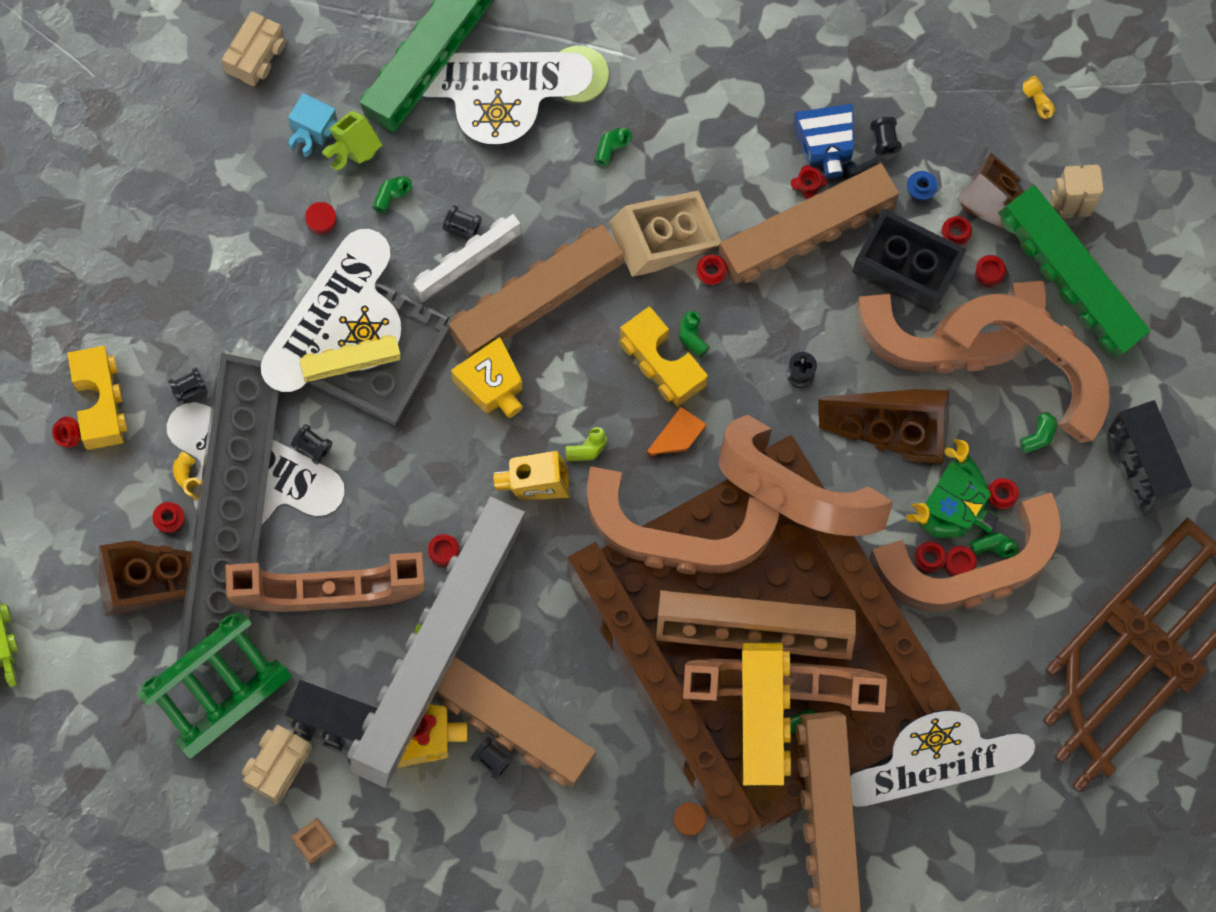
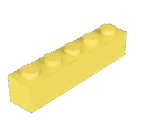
M385 335L380 337V340H365L354 346L348 344L342 346L341 349H327L322 351L321 354L314 355L310 353L304 355L303 358L299 359L305 383L400 360L396 336Z

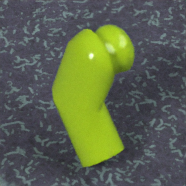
M594 427L589 431V436L582 445L565 446L566 462L587 461L597 458L607 443L605 431L600 427Z

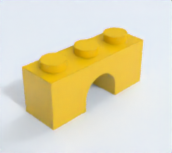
M649 306L620 327L619 344L629 356L633 354L640 362L638 366L642 373L648 379L652 377L659 385L658 391L667 402L672 401L678 408L707 386L708 375L689 352L676 361H668L659 356L657 348L668 340L669 328Z
M105 345L68 352L72 383L77 392L95 390L100 393L98 402L92 408L77 411L81 439L86 450L124 443L123 432H128L125 414H119L118 403H122L123 399L120 385H114L113 374L118 373L115 356H109Z

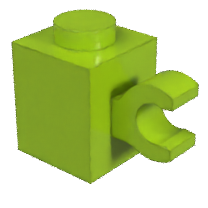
M350 111L329 128L337 142L327 146L322 151V154L327 158L337 154L336 160L330 164L331 168L337 171L346 165L347 157L359 164L368 161L383 144L366 117Z

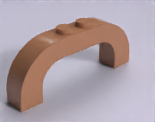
M1044 280L1012 284L1008 295L1020 298L1035 308H1046ZM890 294L860 296L856 305L859 328L868 346L882 360L903 370L915 372L935 371L936 374H948L953 372L954 369L966 368L967 371L971 372L980 371L985 366L998 365L1013 359L1029 346L1004 327L995 332L977 334L968 349L957 352L938 337L918 338L904 332L893 317Z
M990 294L970 300L953 309L941 321L933 334L957 352L968 349L984 326L994 324L1007 328L1061 368L1070 381L1072 397L1067 411L1058 423V427L1081 444L1095 439L1108 413L1110 401L1109 384L1099 359L1089 347L1076 338L1077 335L1072 329L1064 325H1058L1051 319V314L1041 307L1035 308L1020 298L1005 294Z
M750 415L735 419L727 426L718 464L722 473L742 490L791 520L825 533L843 536H862L877 533L886 528L893 501L869 486L854 492L842 493L829 491L810 483L763 454V450L767 448L772 429Z
M590 466L587 483V509L595 531L613 550L626 557L645 561L644 564L652 568H663L664 565L676 567L678 572L684 574H695L696 571L703 573L734 571L754 561L766 549L775 532L780 512L759 499L750 496L742 526L736 533L724 539L709 540L638 526L623 514L619 506L618 497L622 482V472Z
M1052 492L1022 501L1017 511L1026 534L1024 549L1018 555L949 578H932L918 571L909 558L903 540L873 549L869 558L888 592L897 600L912 608L930 612L948 611L962 606L966 610L983 604V599L994 596L995 600H999L1012 595V590L1024 586L1041 573L1058 544L1060 536L1059 511Z
M422 552L390 554V562L384 566L349 571L276 574L262 570L259 563L226 565V593L229 602L238 607L258 611L295 612L380 606L414 598L425 589Z
M704 659L689 661L685 664L683 698L717 701V698L721 696H743L742 659ZM790 663V676H783V685H790V699L834 702L848 705L851 707V710L885 713L887 677L883 674L840 666Z

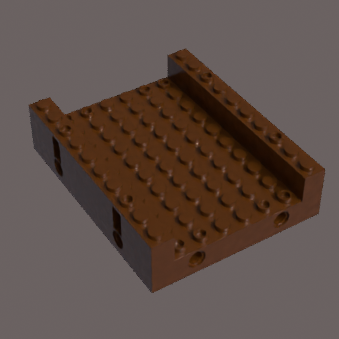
M792 435L763 450V454L810 483L825 489ZM727 479L641 527L709 540L724 539L740 529L745 520L749 496H754ZM779 513L775 532L766 549L748 565L726 573H703L696 571L695 574H684L678 572L676 567L666 565L663 568H652L644 564L645 561L626 557L608 545L600 549L597 542L568 556V579L728 852L803 810L801 790H805L804 777H800L798 769V758L803 757L802 744L798 745L796 732L790 734V743H784V751H790L791 776H784V785H743V696H721L717 698V701L683 698L684 673L687 662L704 659H742V649L657 641L656 629L660 590L855 610L856 635L852 660L790 654V663L856 668L885 675L887 677L885 713L855 711L845 704L790 699V709H783V718H788L808 709L818 713L839 711L844 714L847 726L850 776L859 771L880 766L892 759L896 738L906 726L918 718L935 712H959L961 710L854 536H843L818 531L801 525Z

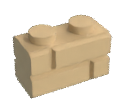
M253 11L250 12L221 59L223 71L253 87L256 86L259 79L264 80L271 69L270 61L274 54L280 55L285 47L286 39L283 27Z
M1098 164L1084 165L1083 168L1080 166H1066L1061 177L1055 178V190H1050L1049 199L1051 206L1055 208L1061 218H1073L1074 215L1077 217H1089L1092 215L1104 191L1101 167Z
M276 725L273 731L268 729L259 743V747L262 750L256 759L251 757L248 760L242 775L245 776L243 779L245 786L276 804H280L313 748L308 741L280 725Z

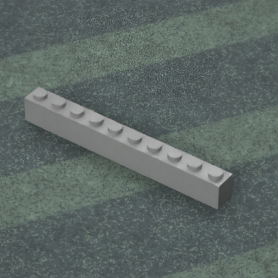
M493 497L489 498L485 507L480 505L473 519L475 526L472 532L467 530L459 546L462 549L458 557L453 555L446 569V573L449 574L446 581H439L432 596L435 599L432 607L426 606L419 620V625L422 626L417 634L411 633L405 646V651L408 652L404 660L398 659L391 672L393 680L390 686L384 685L377 698L378 709L375 714L372 712L368 714L362 727L365 733L361 741L355 739L348 752L347 758L351 759V773L384 788L388 786L522 528L525 511Z

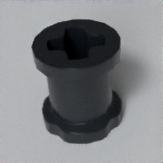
M882 117L870 123V129L875 134L877 144L875 147L876 155H892L902 149V144L897 139L895 129L897 126L896 118Z
M452 205L444 220L443 230L446 232L452 230L466 236V239L469 240L477 235L482 218L479 215L474 217L458 210V206Z
M798 352L790 358L787 379L794 387L805 388L813 382L817 368L814 356L807 352ZM798 366L804 367L805 374L799 373Z
M196 367L192 369L191 373L181 378L167 380L179 406L184 404V400L198 393H208Z
M305 424L293 437L290 447L294 450H301L312 458L314 464L318 465L330 451L333 442L329 439H322L311 431V426ZM307 441H310L311 443L316 445V447L313 448L307 443Z
M487 737L474 751L470 760L473 763H480L492 773L491 777L497 780L509 767L513 758L510 755L506 756L492 744L493 740Z

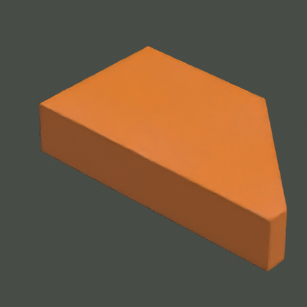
M680 407L648 449L647 455L655 457L659 454L688 452L706 428V424Z

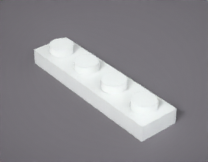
M514 214L506 219L502 217L495 221L488 232L482 236L475 235L465 244V248L457 253L451 252L441 260L440 265L433 270L427 269L420 273L415 279L416 282L413 283L415 296L421 303L425 302L521 235V223Z

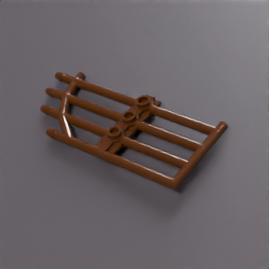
M1188 517L1056 655V659L1052 660L1045 669L1048 675L1054 676L1062 669L1063 665L1067 664L1066 694L1053 706V710H1050L1045 715L1043 722L1048 727H1051L1069 709L1075 730L1067 739L1065 745L1057 750L1054 758L1062 763L1071 756L1072 751H1075L1082 744L1093 759L1083 771V774L1079 775L1072 785L1077 792L1084 790L1089 785V781H1093L1101 771L1109 778L1117 769L1110 761L1178 688L1187 694L1208 671L1201 663L1216 648V629L1191 655L1177 641L1216 600V581L1167 633L1152 621L1212 556L1216 559V541ZM1190 535L1202 546V549L1157 597L1141 611L1128 598L1183 539ZM1107 622L1120 636L1079 679L1080 650ZM1131 644L1144 658L1085 720L1079 698ZM1153 666L1158 668L1169 679L1113 740L1101 750L1091 736V733Z

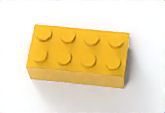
M743 643V785H784V776H791L790 751H784V743H790V718H783V709H790V685H783V676H790V651L783 652V643Z

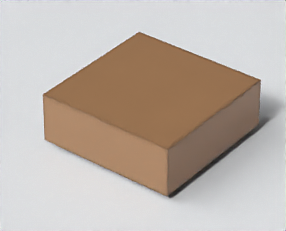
M318 818L291 836L292 841L310 865L337 846Z

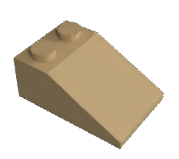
M699 190L626 205L608 222L618 246L624 252L623 258L632 277L656 272L719 248L721 242Z

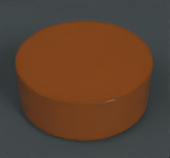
M692 802L680 805L674 813V827L684 836L692 837L698 835L706 824L705 811L700 805Z

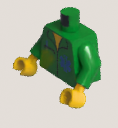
M954 439L957 451L955 452L953 448L946 447L945 454L948 457L956 458V461L950 462L925 504H911V507L916 509L917 515H906L908 522H918L919 526L934 538L966 537L973 524L990 533L999 519L997 515L984 508L991 493L988 491V485L981 471L968 454L969 446L967 442Z

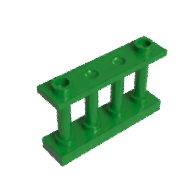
M240 611L225 617L220 622L218 629L159 676H153L146 680L141 686V690L136 693L147 707L155 701L180 731L179 737L174 742L189 759L193 758L292 678L289 671L277 659L273 662H267L244 632L252 623ZM232 639H234L257 669L256 675L247 683L240 681L218 652ZM206 660L210 662L231 689V696L222 703H216L192 673ZM181 680L206 711L205 716L196 724L189 723L166 693Z

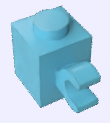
M303 93L288 117L290 129L296 132L289 139V148L293 150L297 143L303 142L306 144L302 150L303 156L308 157L313 150L312 141L323 146L327 137H333L329 128L338 122L335 108Z

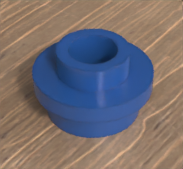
M917 171L908 178L907 191L915 200H929L937 191V180L929 172ZM923 181L927 183L928 187L920 188L917 182Z

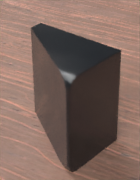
M864 154L843 164L844 178L848 180L878 165L879 160L877 156Z

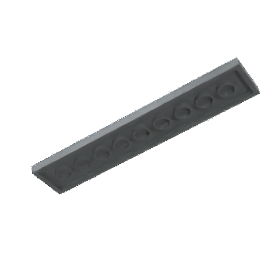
M221 353L218 356L176 661L218 629L220 622L228 615L236 614L240 611L248 619L250 616V609L238 607L227 599L226 565L257 562L279 394L278 390L272 389L264 381L261 374L262 361L226 353ZM248 627L244 630V632L246 633V635H247ZM232 639L218 652L232 670L241 671L243 669L244 652ZM208 660L201 664L213 667Z

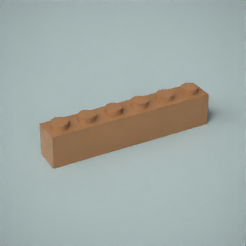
M882 163L720 242L718 255L725 261L727 270L735 284L745 281V283L757 279L762 271L770 267L777 269L786 264L788 258L799 254V256L808 254L815 248L816 244L824 240L827 243L832 242L840 237L843 231L851 227L853 229L862 227L869 221V218L877 214L880 215L883 208L892 211L897 203L899 192Z
M603 224L595 229L593 227L586 229L579 235L578 240L571 245L563 244L554 251V256L544 262L543 260L535 262L529 267L528 272L520 278L513 277L502 286L503 289L494 295L492 293L486 294L478 300L477 306L471 310H462L454 315L451 323H449V333L467 359L499 337L504 342L623 264L624 252Z
M660 590L656 629L657 641L743 649V643H783V652L790 651V654L852 660L856 635L855 610Z
M454 657L435 693V696L443 701L441 705L447 707V711L456 716L460 712L469 718L468 724L480 733L484 734L487 730L496 736L495 742L507 751L511 752L514 748L523 754L522 760L532 768L538 770L541 766L550 772L549 778L559 786L565 788L566 785H569L574 789L596 757V750Z
M839 711L799 715L800 724L796 725L795 732L798 745L802 744L803 757L798 758V769L800 777H804L805 790H801V804L803 810H807L808 823L803 824V834L805 842L809 843L810 855L806 856V869L808 875H812L813 888L808 889L809 904L816 912H861L846 716Z

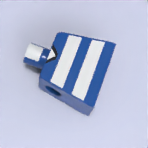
M845 104L795 112L793 128L808 165L811 167L824 165L825 175L828 179L843 176L842 162L850 161L854 151L853 105Z

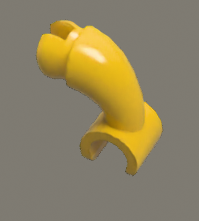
M1032 76L1024 81L1023 91L1029 98L1033 97L1039 117L1042 119L1052 117L1055 112L1054 104L1043 93L1042 89L1044 88L1036 76Z
M181 452L173 463L174 478L189 497L198 500L199 498L192 491L195 486L201 485V481L195 477L189 478L190 467L195 463V459L187 453Z

